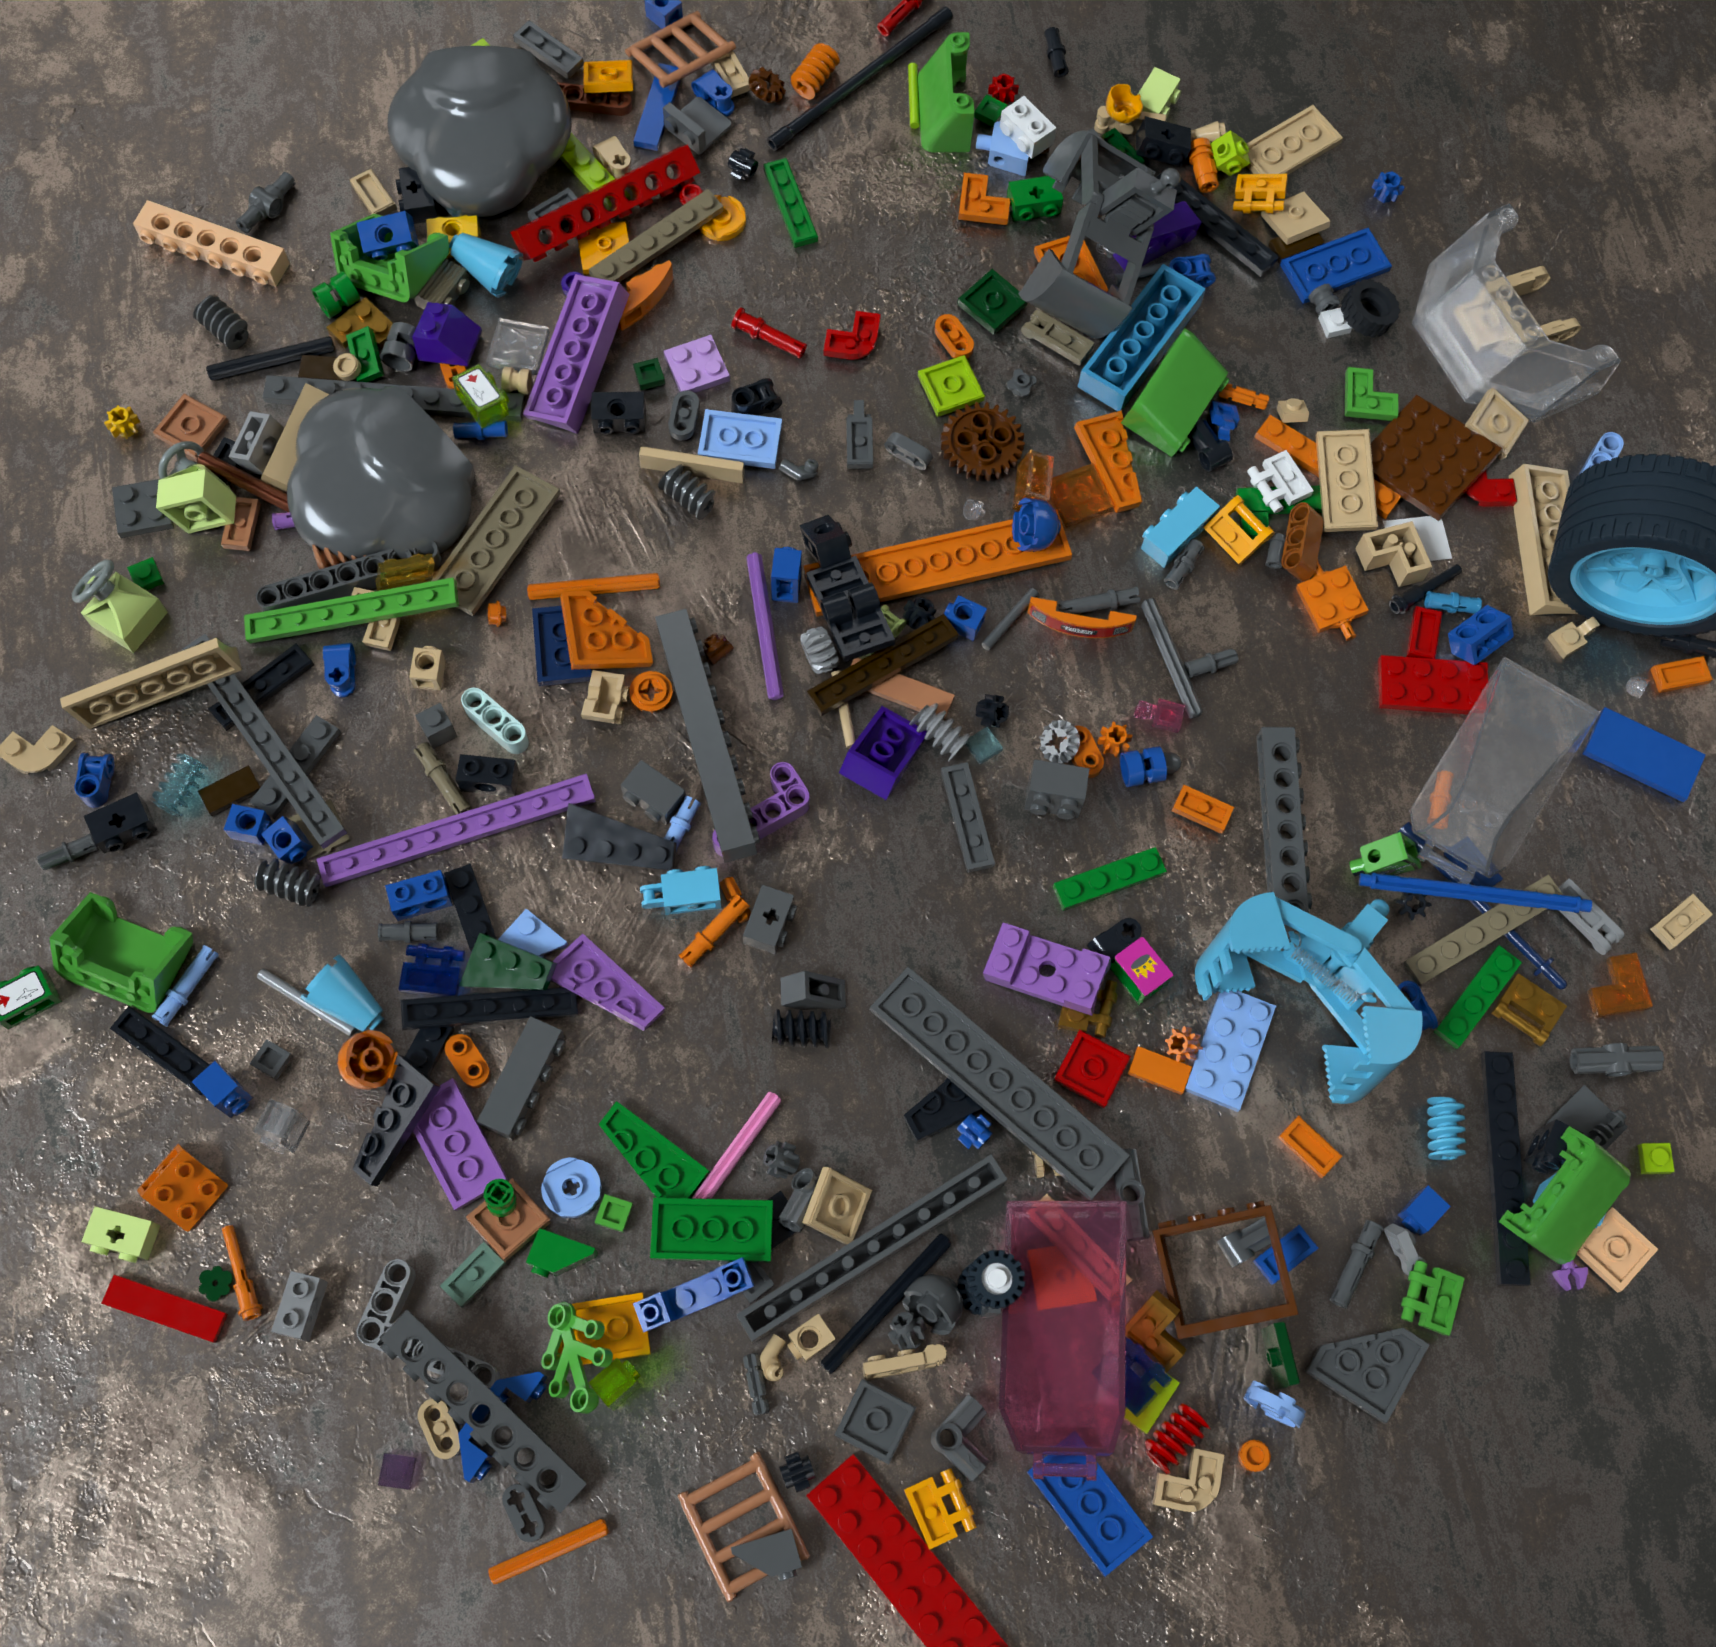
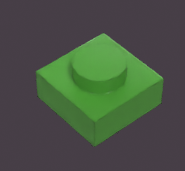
M604 1194L595 1224L624 1233L633 1203Z

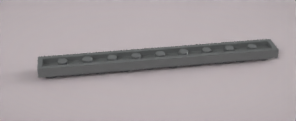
M267 375L262 398L265 403L295 405L305 383L329 395L350 388L383 389L396 385ZM398 385L428 415L522 422L524 394L498 392L500 394L498 399L482 407H477L463 389Z
M204 634L182 649L186 650L210 639ZM233 673L207 683L320 846L325 849L347 834L344 827L236 675Z

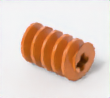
M823 43L815 44L791 76V84L794 90L805 99H813L815 93H818L820 90V86H823L825 83V79L829 78L830 73L835 70V66H838L840 63L838 53L829 45Z

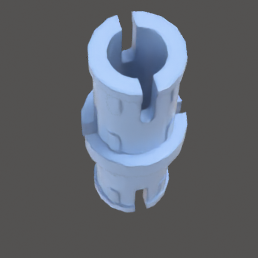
M690 796L684 797L678 813L675 817L672 816L670 820L671 826L664 837L668 840L673 839L677 843L676 852L685 832L690 831L692 827L690 823L701 805L695 799L691 808L688 809L692 800Z

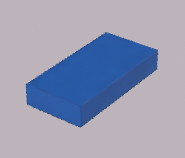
M1300 1224L1280 1239L1288 1272L1318 1249ZM1271 1246L1253 1262L1269 1283L1273 1285L1280 1280Z

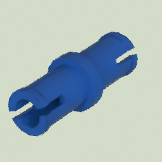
M477 419L476 422H454L453 434L455 439L477 438L478 440H485L488 437L505 438L508 436V425L506 420L484 422L483 419Z

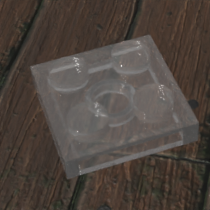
M499 318L487 356V366L498 369L508 366L513 367L518 372L522 368L531 369L532 375H538L550 333L549 327Z

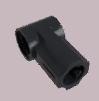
M1198 419L1188 434V438L1191 439L1190 441L1198 451L1202 467L1207 472H1210L1232 461L1233 453L1226 441L1218 439L1205 419Z

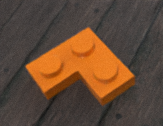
M964 172L958 220L1007 225L1010 198L986 196L988 175Z

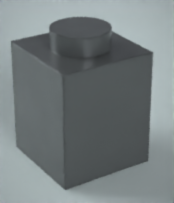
M441 703L415 715L432 749L457 738L454 727Z

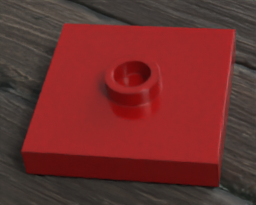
M1079 1029L1053 1082L1105 1108L1131 1056Z

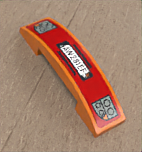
M1035 597L1030 598L1027 612L1035 620L1051 629L1085 638H1109L1132 632L1137 615L1110 611L1108 619L1104 620L1056 611L1057 601Z

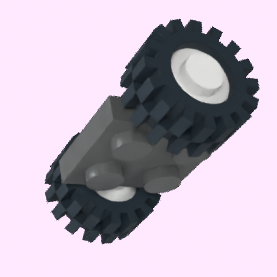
M991 1250L977 1257L962 1271L957 1280V1288L963 1299V1307L966 1310H970L974 1315L978 1314L986 1318H994L1001 1314L1002 1309H1006L1007 1306L1014 1303L1020 1297L1021 1291L1025 1287V1272L1021 1270L1019 1260L1016 1261L1012 1254H1006L1003 1250Z

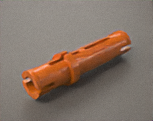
M736 894V897L701 933L698 931L694 935L696 938L678 956L692 968L708 949L711 951L714 948L713 944L750 905Z

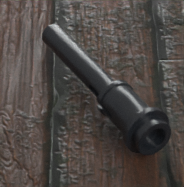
M1456 564L1420 586L1414 585L1400 595H1393L1389 601L1390 609L1395 614L1406 613L1409 607L1422 601L1428 591L1438 588L1461 574L1462 568Z

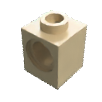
M433 646L414 647L409 675L414 688L441 690L446 664L442 650ZM426 664H434L430 669H423Z
M817 1314L788 1335L791 1342L787 1346L796 1360L802 1357L806 1363L833 1344L836 1339L821 1316ZM813 1332L817 1335L818 1343L815 1347L806 1348L802 1345L801 1337L804 1333Z

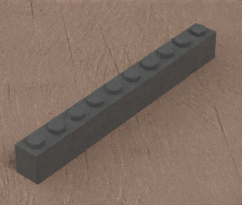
M687 609L656 616L659 635L724 863L756 855L755 844L760 843L756 826L750 827L748 819L753 818L749 802L743 803L741 795L746 794L742 778L736 779L734 771L739 770L735 754L729 756L727 748L732 747L728 731L722 732L721 724H725L721 708L716 709L714 701H718L715 686H709L707 681L708 678L712 677L708 662L702 663L700 657L705 655L701 639L695 640L694 634L698 633L695 618H689Z
M992 1154L736 1314L752 1344L766 1337L1004 1186L1007 1181L1005 1174Z

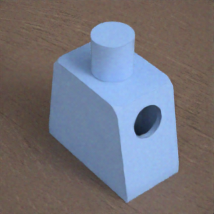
M1000 121L994 123L992 136L985 134L977 135L976 149L990 151L988 159L990 166L1021 176L1026 175L1029 156L1025 152L1020 151L1017 144L1009 136L1003 134L1000 128Z

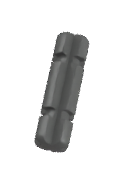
M758 1353L748 1354L744 1356L743 1360L745 1369L748 1370L746 1376L750 1398H753V1413L755 1415L766 1414L770 1409L768 1399H765L767 1393L763 1372L759 1368L761 1366Z

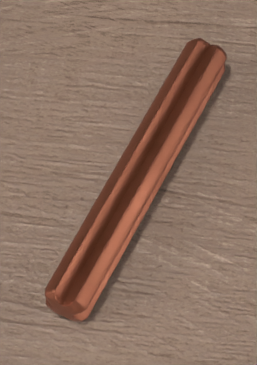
M205 451L201 452L198 456L197 464L204 465L215 475L289 512L286 493Z

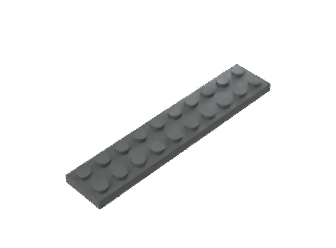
M909 967L870 1006V1011L1089 1201L1094 1199L1129 1158L1130 1155Z

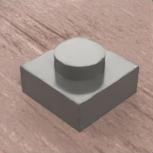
M266 1039L250 1062V1065L277 1081L293 1055Z

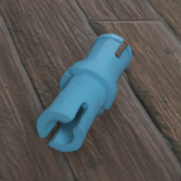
M1428 591L1425 595L1424 606L1425 608L1447 610L1448 613L1453 614L1456 611L1475 614L1481 610L1482 600L1479 597L1460 596L1456 592L1443 594Z

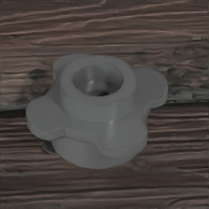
M1016 369L1013 372V378L1007 381V388L1017 396H1028L1031 387L1036 384L1037 379L1033 375H1027L1022 369Z

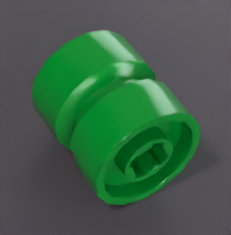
M343 271L331 277L329 284L323 282L311 289L315 300L328 318L341 313L343 306L349 308L361 300L353 283ZM332 290H333L334 294L336 295V297L338 298V301H336V302H335L334 298L332 297V295L330 294V292H331Z

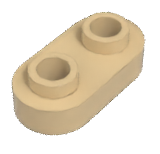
M429 1399L420 1406L418 1421L432 1453L440 1459H452L460 1453L458 1435L460 1431L455 1420L447 1413L450 1410L449 1406L442 1400L437 1403L433 1399ZM438 1409L440 1411V1418L432 1421L430 1414L433 1410ZM450 1437L453 1445L450 1449L446 1450L443 1448L442 1443L445 1438Z

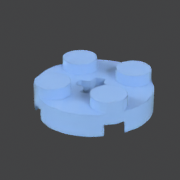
M564 1158L552 1164L547 1170L541 1187L542 1197L548 1208L560 1217L578 1218L588 1214L600 1201L601 1179L596 1169L588 1162L577 1158ZM570 1180L574 1184L578 1182L580 1184V1187L576 1189L577 1194L573 1196L570 1193H564V1189L567 1188L566 1182Z
M1253 1380L1243 1399L1255 1409L1260 1404V1408L1266 1411L1265 1415L1287 1426L1294 1428L1296 1425L1300 1428L1306 1411L1295 1405L1296 1400L1282 1392H1279L1278 1396L1269 1392L1270 1389L1267 1386Z

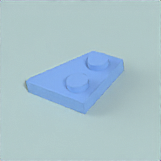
M527 909L499 938L503 942L544 957V954L559 948L562 950L568 946L567 941Z

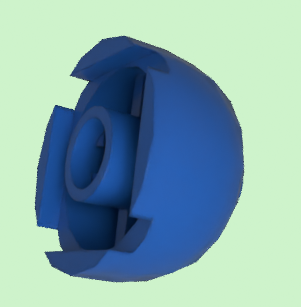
M1034 498L1022 499L1018 503V505H1022L1020 511L1014 512L1013 540L1014 542H1019L1021 547L1017 548L1020 551H1042L1054 542L1060 532L1061 522L1055 509L1048 502Z

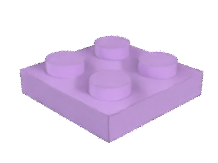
M712 335L664 350V357L680 392L689 390L697 393L730 381V375Z

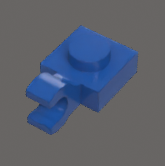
M1212 401L1209 413L1211 422L1219 426L1218 438L1230 441V429L1234 430L1240 420L1237 406Z

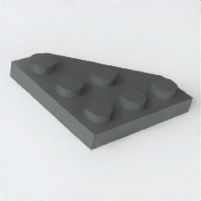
M1405 1328L1324 1344L1318 1347L1305 1373L1385 1424L1391 1417L1430 1344Z

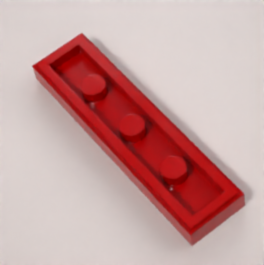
M113 1275L101 1304L213 1343H216L228 1315L216 1309L117 1275Z

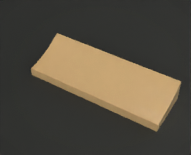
M1523 464L1509 475V479L1513 478L1517 499L1513 508L1530 616L1578 614L1556 596L1548 580L1549 563L1566 494L1570 486L1568 470Z
M214 638L62 697L60 701L65 711L88 729H92L242 670L237 648L229 647L217 638Z

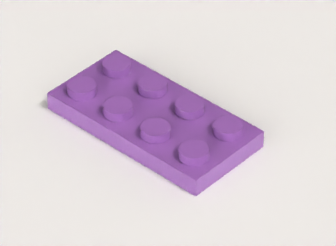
M452 1078L440 1085L441 1088L413 1132L453 1209L458 1211L484 1196V1189L490 1181L495 1179L509 1180L456 1080Z

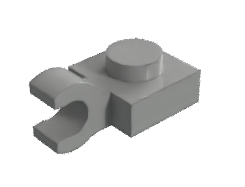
M1394 1223L1384 1228L1394 1254L1400 1258L1404 1274L1409 1276V1272L1412 1271V1266L1416 1260L1427 1263L1425 1259L1418 1256L1414 1247L1416 1240L1408 1229H1404Z

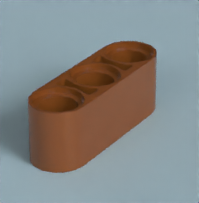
M1306 502L1298 503L1290 512L1282 555L1283 568L1299 581H1306L1315 573L1324 525L1323 517Z

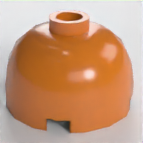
M367 1030L353 1035L343 1043L338 1053L337 1065L340 1075L346 1083L356 1089L371 1090L385 1085L388 1078L392 1079L397 1068L394 1062L398 1055V1052H394L391 1045L393 1043L392 1040L380 1031Z

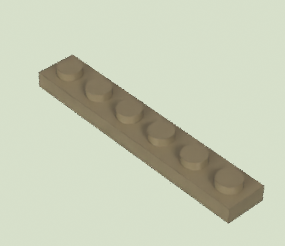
M706 189L591 267L589 275L594 278L621 282L723 212V205L709 189Z
M1549 874L1523 889V891L1563 895ZM1498 904L1404 961V964L1418 985L1421 986L1548 908Z

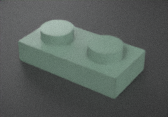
M483 1242L440 1287L463 1308L506 1263Z

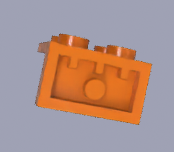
M177 1144L137 1191L143 1199L188 1232L226 1190L228 1184L195 1159L180 1144Z

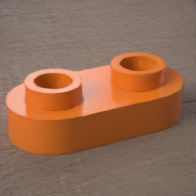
M951 314L939 316L935 322V335L951 357L957 358L963 355L967 359L971 357L974 341L959 319Z
M1075 726L1083 740L1080 741L1078 752L1071 760L1074 766L1090 768L1088 778H1094L1101 773L1104 759L1091 732L1083 726ZM1086 759L1094 760L1095 764L1089 765Z
M456 1034L450 1037L445 1045V1053L463 1082L471 1088H480L487 1084L491 1076L490 1067L471 1038L464 1034ZM464 1044L463 1051L455 1052L456 1045ZM473 1067H478L479 1073L471 1076L470 1070Z

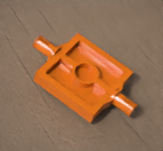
M1317 560L1314 576L1307 581L1297 584L1296 590L1318 633L1328 629L1340 628L1346 641H1350V639L1352 640L1357 636L1350 623L1356 618L1367 615L1369 609L1346 565L1324 572Z

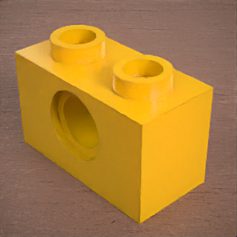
M477 215L426 219L427 239L433 233L448 235L449 244L456 234L460 235L461 233L481 238ZM449 248V254H448V256H447L446 258H454V257L451 255V249H450V248Z

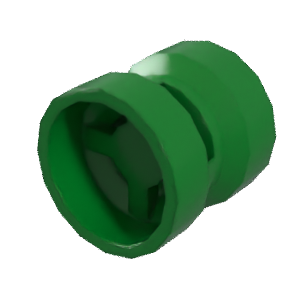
M495 1179L486 1185L484 1199L489 1212L497 1217L510 1215L516 1207V1196L511 1183L504 1179Z

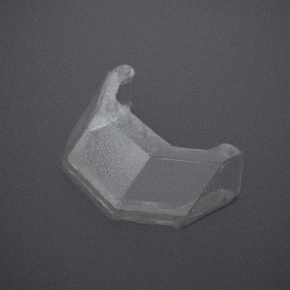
M1509 203L1488 212L1429 264L1412 324L1465 402L1473 405L1476 402L1480 403L1487 390L1493 387L1530 422L1535 423L1598 395L1621 360L1614 350L1607 345H1596L1590 349L1582 350L1549 340L1495 262L1501 234L1514 229L1518 223V215Z

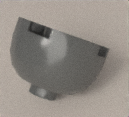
M935 1274L924 1275L911 1283L904 1292L905 1298L902 1304L906 1312H915L917 1318L922 1317L926 1324L933 1327L930 1332L934 1334H949L963 1313L962 1296L956 1283L949 1277Z

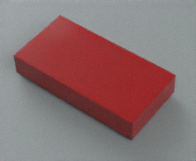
M1419 606L1415 607L1406 657L1435 659L1442 611Z

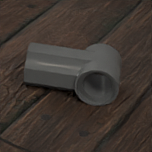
M810 1168L800 1170L793 1177L791 1186L794 1192L778 1220L784 1227L789 1228L793 1232L801 1233L805 1225L802 1221L819 1179L817 1174Z
M1265 1217L1242 1230L1237 1229L1217 1241L1232 1268L1253 1257L1255 1252L1271 1244Z

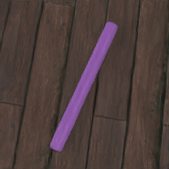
M753 552L747 555L746 559L767 695L769 699L778 700L783 698L784 694L761 554Z

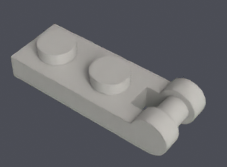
M1570 878L1559 887L1563 895L1580 896L1581 899L1591 900ZM1593 901L1591 912L1579 911V913L1560 911L1592 943L1593 948L1601 955L1608 953L1611 950V945L1614 942L1618 943L1625 936L1622 929ZM1602 928L1606 935L1602 936L1598 930Z

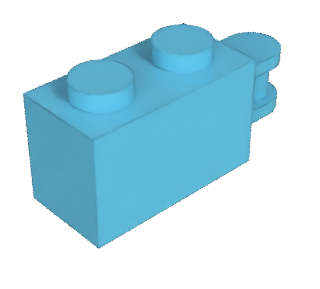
M700 866L695 868V871L683 872L681 869L669 870L667 874H661V883L640 887V893L644 897V901L641 902L642 908L664 907L666 915L722 908L717 868L711 869L710 866ZM655 893H663V898L655 899Z

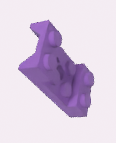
M1002 923L983 975L985 981L1092 1016L1102 981L1111 967V958L1084 948L1082 951L1063 946L1032 936L1028 930ZM1044 965H1052L1056 968V971L1052 976L1044 977L1040 974V969Z

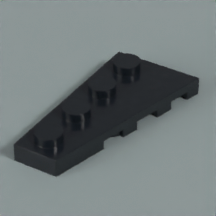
M568 803L563 859L674 870L676 842Z
M399 1054L394 1062L397 1068L393 1078H388L384 1088L387 1093L382 1106H377L374 1113L375 1124L371 1133H366L353 1166V1170L369 1185L376 1187L379 1186L441 1088L439 1084L408 1058Z
M947 1078L938 1088L931 1091L905 1113L904 1120L916 1143L965 1120L971 1113L975 1115L984 1109Z

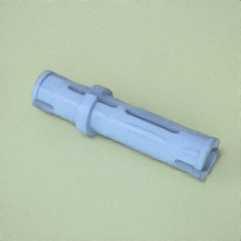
M203 945L201 951L174 988L166 992V999L151 1017L168 1027L180 1007L186 1006L188 996L215 959L218 958L219 954L215 951L212 952L211 948Z

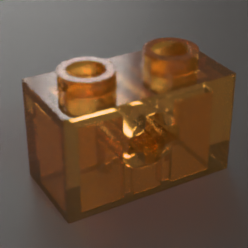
M1029 450L1017 465L1013 501L1014 510L1020 511L1022 505H1018V503L1024 498H1034L1049 503L1054 457Z

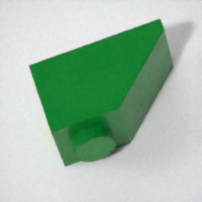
M539 1228L526 1263L532 1267L531 1273L548 1278L549 1274L559 1276L595 1259L598 1251L591 1246Z

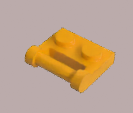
M1237 495L1203 528L1241 565L1263 543L1267 542L1274 535L1275 531L1270 526L1266 527L1243 504L1244 500ZM1236 511L1258 533L1253 540L1230 517L1233 512Z

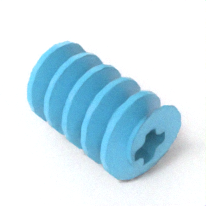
M1449 1097L1428 1098L1427 1102L1432 1106L1427 1109V1113L1433 1117L1427 1121L1428 1126L1433 1128L1428 1131V1138L1434 1140L1428 1143V1149L1434 1151L1428 1155V1158L1432 1160H1454L1459 1156L1465 1155V1150L1457 1148V1145L1466 1143V1139L1457 1137L1458 1133L1466 1131L1465 1127L1457 1125V1122L1465 1120V1116L1457 1114V1110L1464 1109L1465 1105Z

